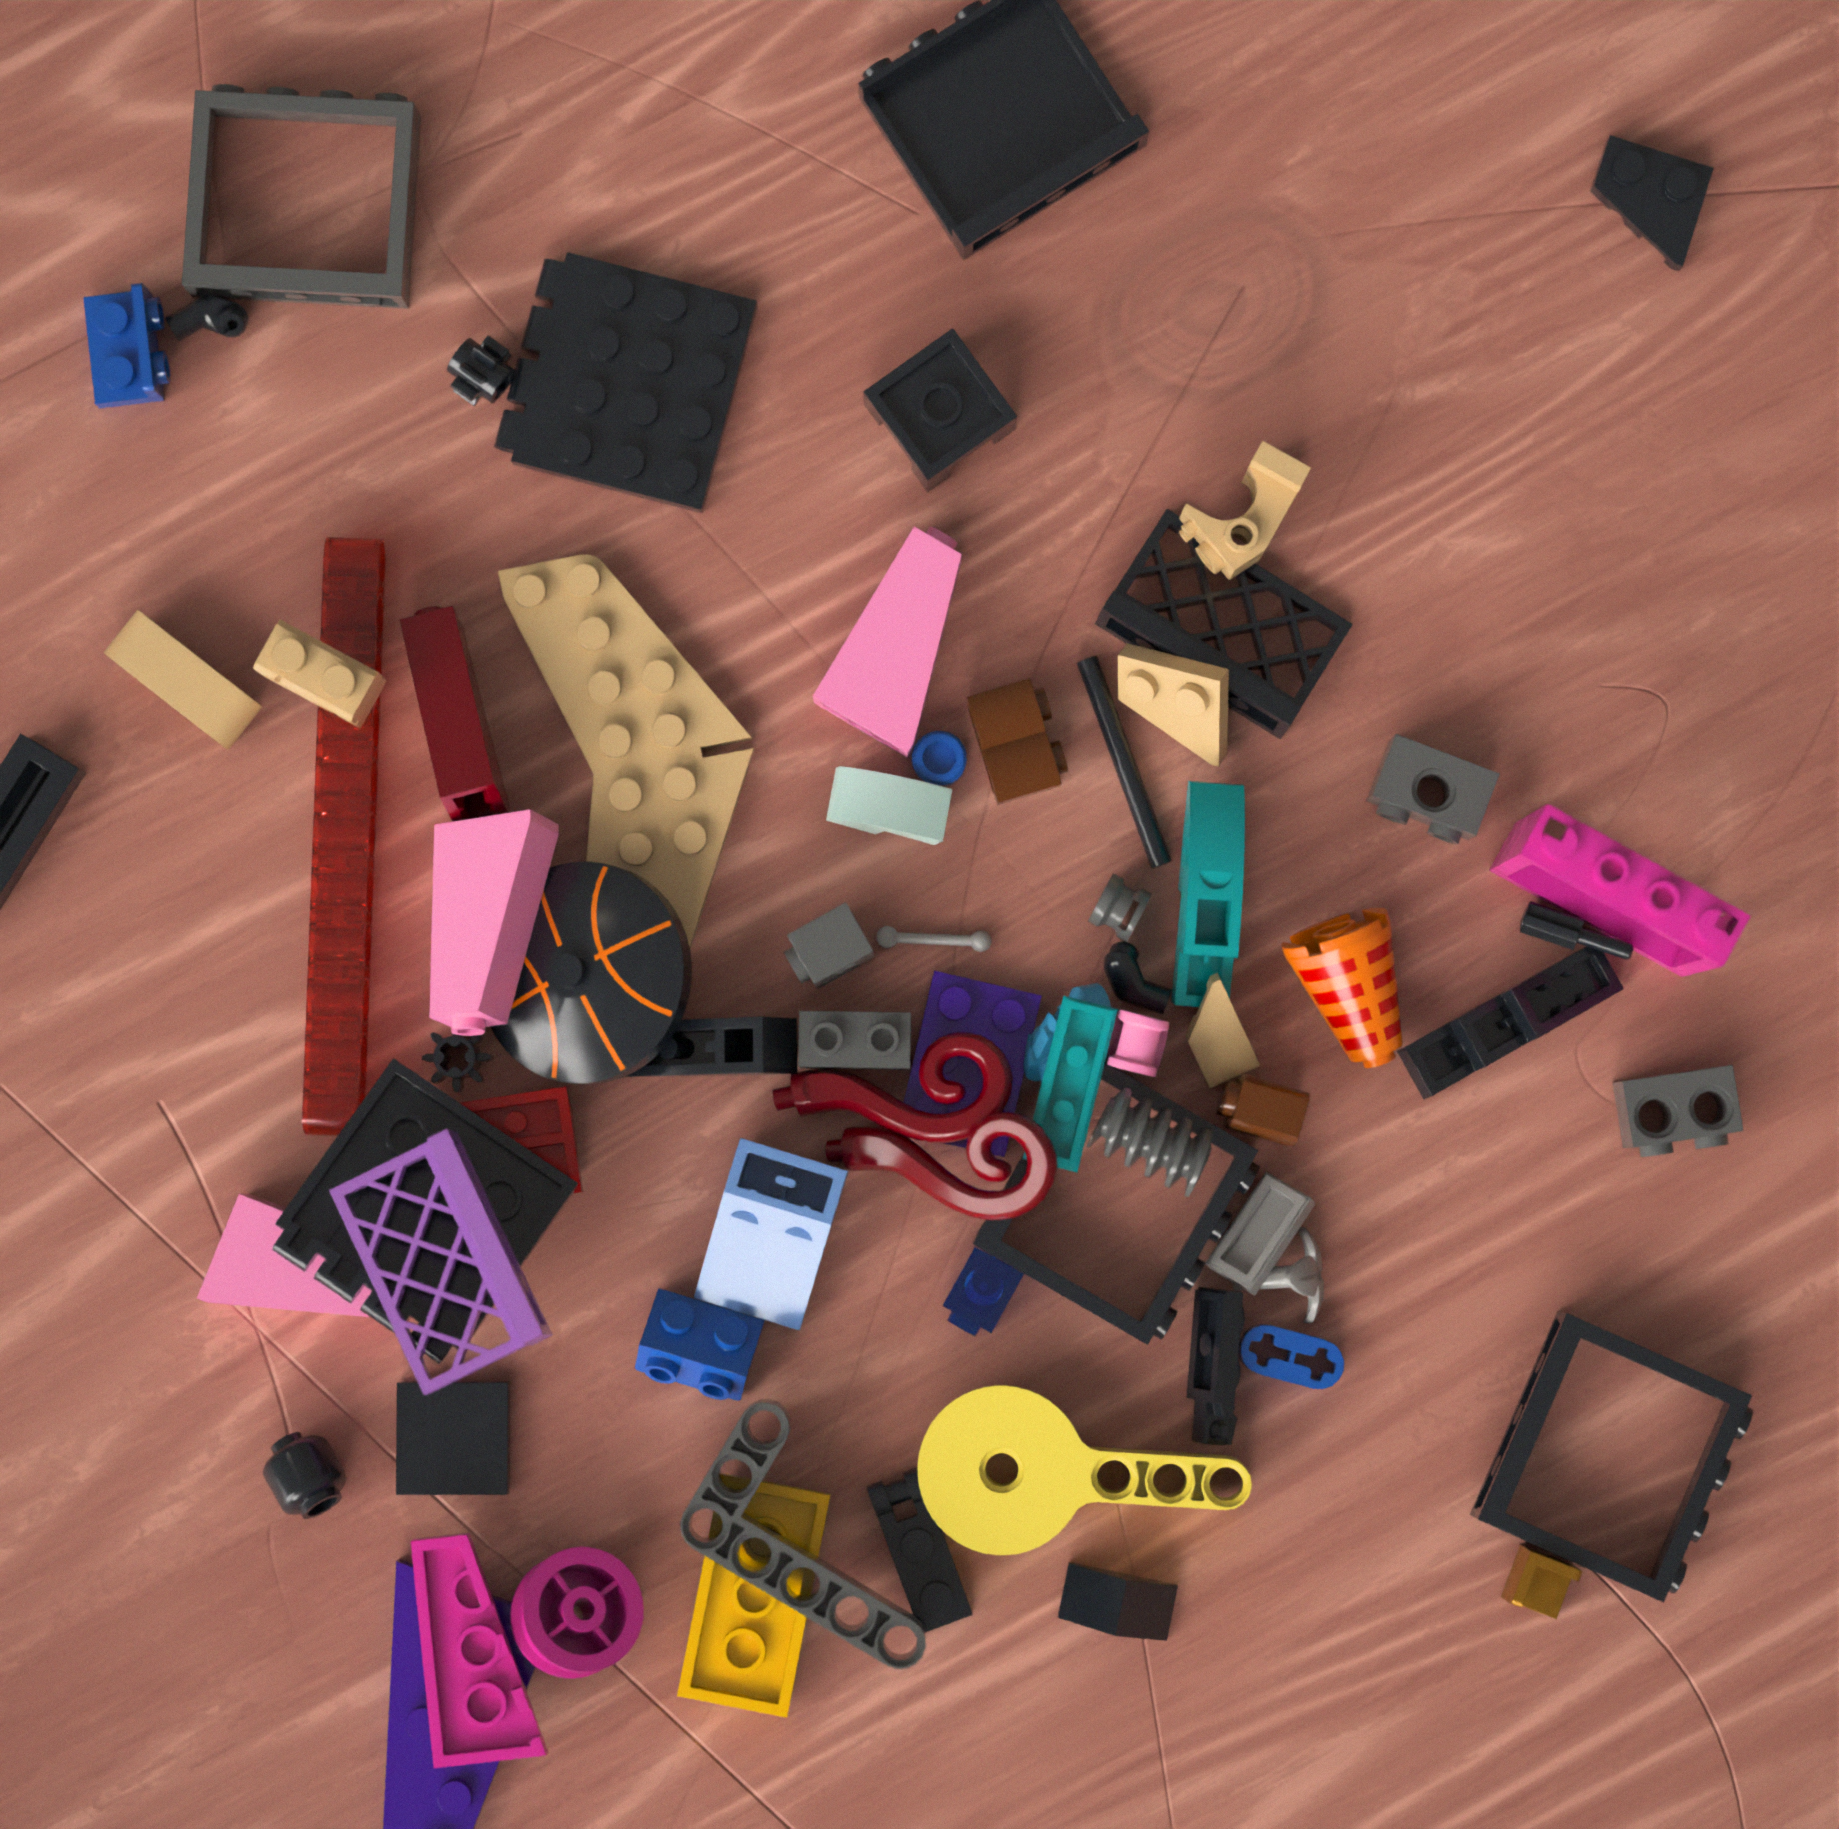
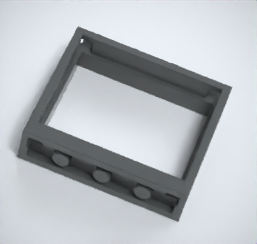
M230 84L213 85L212 91L195 90L182 272L183 287L192 297L199 298L206 294H213L225 299L409 309L421 116L415 103L407 102L405 96L395 93H378L375 95V100L353 99L351 93L340 90L321 91L320 97L299 96L298 91L285 87L267 88L266 94L244 93L242 87ZM230 117L396 126L386 274L205 264L215 118Z

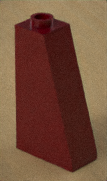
M425 607L415 612L411 617L399 619L439 797L452 822L511 813L464 629L454 607Z

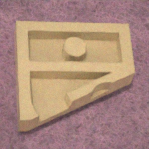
M1127 643L1118 654V700L1211 765L1219 767L1227 755L1229 669Z

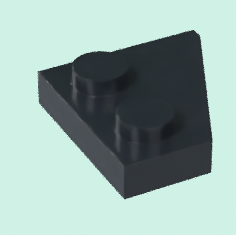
M1610 135L1606 140L1590 192L1609 210L1618 212L1624 221V225L1639 239L1643 236L1666 258L1664 263L1670 269L1679 271L1684 265L1714 168Z

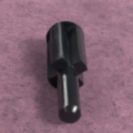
M1532 901L1528 903L1521 918L1520 932L1574 950L1576 943L1625 960L1631 958L1634 950L1633 945L1583 928L1584 919Z

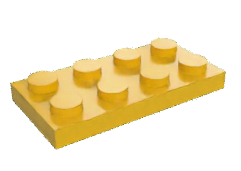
M721 1473L723 1483L734 1490L747 1487L752 1478ZM762 1480L744 1513L819 1557L831 1494ZM714 1510L708 1538L719 1535L723 1528L721 1517ZM749 1538L740 1545V1556L747 1565L761 1567L771 1559V1550L764 1540ZM704 1556L677 1696L787 1718L807 1617ZM799 1567L793 1570L788 1575L790 1589L800 1596L811 1595L815 1572L807 1567Z

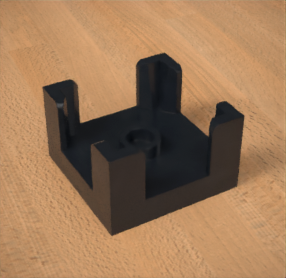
M953 328L863 391L864 406L879 426L882 424L886 426L912 462V471L927 492L950 476V468L989 440L996 444L1016 430L1018 416Z

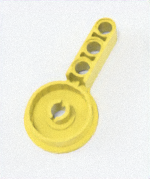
M1009 1385L978 1388L961 1395L948 1404L928 1428L922 1441L918 1458V1482L921 1496L936 1524L959 1544L974 1551L991 1555H1013L1040 1547L1055 1537L1068 1524L1076 1511L1087 1503L1106 1502L1229 1510L1244 1504L1252 1488L1249 1472L1245 1465L1236 1457L1218 1454L1090 1447L1081 1440L1071 1421L1054 1403L1036 1392ZM1004 1453L1015 1459L1018 1464V1474L1012 1481L999 1483L990 1478L986 1470V1464L990 1457L995 1454ZM1107 1461H1120L1129 1469L1130 1478L1123 1488L1110 1490L1106 1489L1099 1482L1098 1470ZM1164 1464L1178 1465L1186 1475L1184 1486L1176 1493H1163L1156 1488L1153 1482L1155 1472ZM1220 1468H1233L1241 1476L1240 1489L1230 1497L1218 1496L1210 1488L1211 1476Z

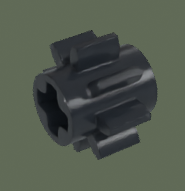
M487 335L481 345L472 338H468L457 349L447 366V372L456 377L450 387L454 389L453 391L473 406L478 403L481 396L490 403H495L507 390L516 373L515 369L506 364L512 357L509 349L489 335Z
M435 1032L430 1034L437 1046L434 1054H425L422 1056V1060L435 1063L438 1069L432 1076L431 1082L433 1084H438L446 1077L453 1078L452 1087L454 1092H462L464 1088L463 1079L471 1077L479 1083L485 1081L483 1075L478 1070L481 1062L494 1060V1056L488 1053H481L477 1046L483 1040L484 1034L471 1036L469 1039L453 1033L452 1036L447 1038ZM467 1045L469 1050L464 1057L469 1063L468 1067L465 1070L458 1067H453L449 1070L447 1067L451 1061V1057L447 1053L449 1047L453 1046L462 1049Z

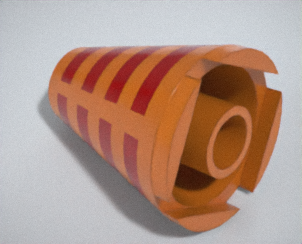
M1385 908L1363 909L1362 913L1365 920L1358 922L1351 920L1349 913L1324 920L1289 937L1291 943L1283 941L1281 944L1285 958L1351 1062H1362L1364 1068L1381 1066L1396 1058L1394 1051L1403 1044L1391 920Z

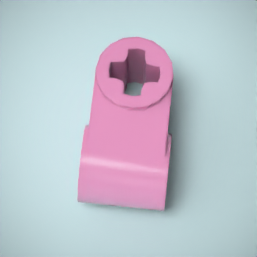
M1125 1010L1118 1011L1106 1056L1107 1065L1156 1077L1170 1022Z

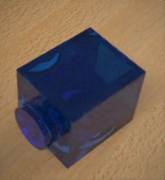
M974 1246L942 1303L943 1307L951 1310L947 1321L973 1336L977 1335L980 1328L992 1333L1024 1274Z

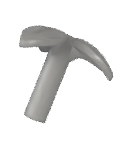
M1300 1227L1298 1233L1303 1241L1305 1256L1293 1265L1274 1266L1260 1289L1292 1288L1297 1293L1308 1296V1308L1303 1323H1312L1321 1308L1324 1297V1280L1321 1278L1322 1258L1313 1236L1305 1227ZM1233 1283V1288L1235 1291L1244 1290Z

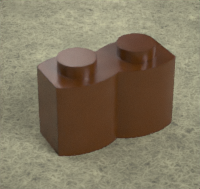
M1029 678L966 697L972 725L997 805L1061 786L1059 774L1068 772V766L1060 741L1050 743L1046 733L1044 721L1053 718L1044 688L1034 690Z
M1243 1074V1076H1238L1236 1082H1225L1216 1114L1225 1117L1224 1128L1284 1146H1295L1309 1104L1310 1093Z

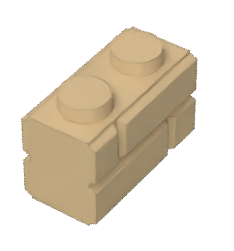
M279 620L275 625L253 667L254 670L267 679L319 707L335 713L338 717L358 728H361L387 681L379 672L282 620Z

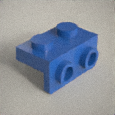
M658 1288L639 1344L635 1369L644 1372L650 1379L659 1383L671 1384L677 1382L696 1388L703 1395L712 1399L724 1400L729 1398L740 1401L765 1320Z

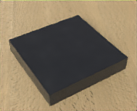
M510 1381L454 1382L429 1395H423L418 1382H397L396 1495H508L510 1487Z

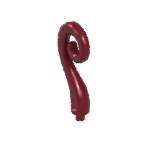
M956 1032L938 1038L927 1047L920 1062L919 1079L926 1094L935 1102L943 1104L958 1103L965 1098L966 1089L959 1082L946 1080L943 1075V1067L946 1061L956 1056L968 1057L975 1061L982 1072L983 1089L979 1097L972 1104L961 1110L943 1114L917 1110L864 1078L845 1071L831 1069L808 1070L791 1074V1085L773 1089L772 1094L777 1111L796 1107L799 1115L802 1117L828 1111L849 1110L908 1138L929 1143H949L967 1139L979 1121L991 1114L1003 1112L1011 1095L1013 1076L1005 1054L993 1041L975 1033Z
M1012 1112L991 1114L979 1121L970 1133L966 1146L967 1160L972 1170L980 1178L990 1182H1004L1010 1177L1012 1167L1008 1162L997 1159L991 1151L992 1142L997 1137L1008 1136L1017 1140L1022 1145L1027 1157L1026 1174L1019 1184L1005 1190H982L965 1183L910 1138L884 1128L848 1127L844 1130L842 1139L828 1140L825 1146V1153L829 1162L843 1161L849 1171L885 1170L896 1172L947 1207L970 1217L984 1220L1011 1219L1035 1208L1044 1200L1052 1187L1058 1168L1055 1148L1043 1127L1031 1118Z

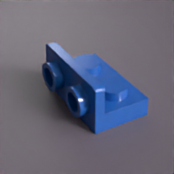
M143 283L131 284L130 292L83 297L95 405L101 409L165 401L163 384L170 383L171 373L167 353L165 350L159 351L157 331L164 330L165 328L164 312L160 298L153 297V294Z

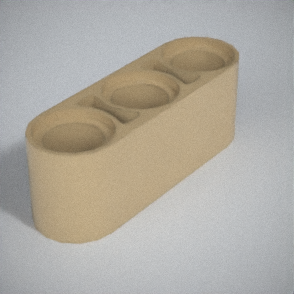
M139 610L134 613L103 652L228 750L262 708L249 695Z

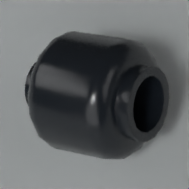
M294 1432L273 1444L271 1447L273 1455L268 1459L263 1468V1476L280 1507L286 1514H301L303 1519L314 1518L330 1510L341 1500L342 1495L340 1491L344 1487L347 1477L324 1437L317 1435L303 1437L300 1432Z

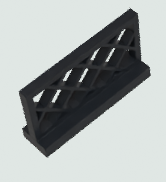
M1166 509L1122 580L1106 601L1095 624L1126 644L1229 669L1228 707L1278 739H1281L1353 624L1256 563L1236 576L1239 587L1211 592L1204 567L1205 564L1195 550L1200 544L1194 537L1188 541L1192 558L1164 563L1159 542L1168 528L1180 535L1179 531L1183 525L1179 519L1180 516ZM1151 554H1153L1155 565L1144 567ZM1195 568L1201 594L1174 600L1167 573ZM1158 575L1164 602L1144 605L1128 595L1127 592L1135 579ZM1246 577H1248L1256 583L1248 585ZM1270 591L1281 598L1285 616L1257 621L1251 594ZM1241 596L1248 623L1220 629L1214 602ZM1204 604L1211 631L1191 634L1181 628L1176 609ZM1293 606L1301 610L1302 612L1295 614ZM1167 611L1169 620L1159 613ZM1317 620L1335 632L1326 646L1304 650L1297 623ZM1288 625L1294 653L1267 658L1260 631ZM1251 633L1257 660L1239 664L1229 658L1223 638ZM1214 640L1215 648L1205 642ZM1319 657L1310 671L1307 659ZM1293 662L1298 663L1303 684L1295 697L1274 686L1270 667ZM1260 669L1262 678L1252 671Z

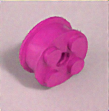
M591 1547L568 1548L551 1555L534 1566L518 1584L510 1608L512 1633L522 1654L539 1670L555 1677L567 1679L593 1675L621 1660L635 1644L640 1634L644 1617L642 1593L631 1571L615 1556ZM574 1605L581 1609L582 1620L574 1614Z

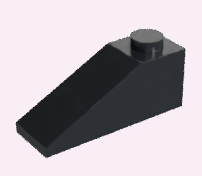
M735 1017L682 1019L674 1035L659 1054L645 1066L625 1077L797 1074V1018Z

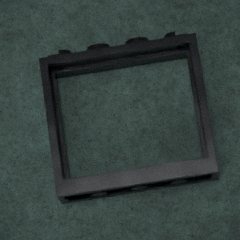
M1105 1062L1101 1081L1119 1091L1124 1087L1131 1089V1098L1138 1102L1145 1097L1151 1099V1109L1157 1113L1166 1107L1171 1109V1121L1176 1124L1183 1118L1191 1119V1133L1195 1135L1204 1128L1212 1130L1211 1144L1233 1156L1141 1320H1137L1001 1241L1013 1218L985 1220L972 1243L1148 1345L1153 1335L1161 1340L1163 1339L1178 1312L1170 1307L1179 1289L1182 1287L1190 1291L1202 1272L1205 1262L1200 1260L1198 1256L1207 1240L1210 1239L1217 1243L1226 1230L1233 1214L1225 1209L1235 1191L1244 1195L1254 1181L1260 1165L1254 1163L1253 1160L1259 1150L1115 1067L1107 1065ZM1024 1153L1003 1190L1014 1187L1024 1178L1027 1170V1160L1023 1159Z
M1557 1311L1470 1515L1484 1523L1664 1603L1668 1592L1676 1593L1684 1579L1687 1563L1683 1562L1682 1559L1690 1540L1697 1542L1706 1528L1709 1512L1704 1510L1712 1489L1719 1491L1727 1479L1731 1460L1727 1459L1726 1456L1734 1438L1741 1439L1750 1425L1753 1409L1749 1408L1748 1405L1752 1395L1573 1315ZM1580 1338L1724 1402L1649 1577L1505 1513Z

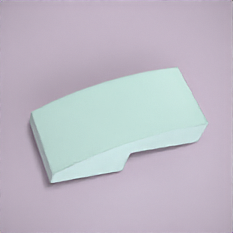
M839 766L835 770L826 821L872 834L886 831L936 845L943 842L952 789L897 775Z

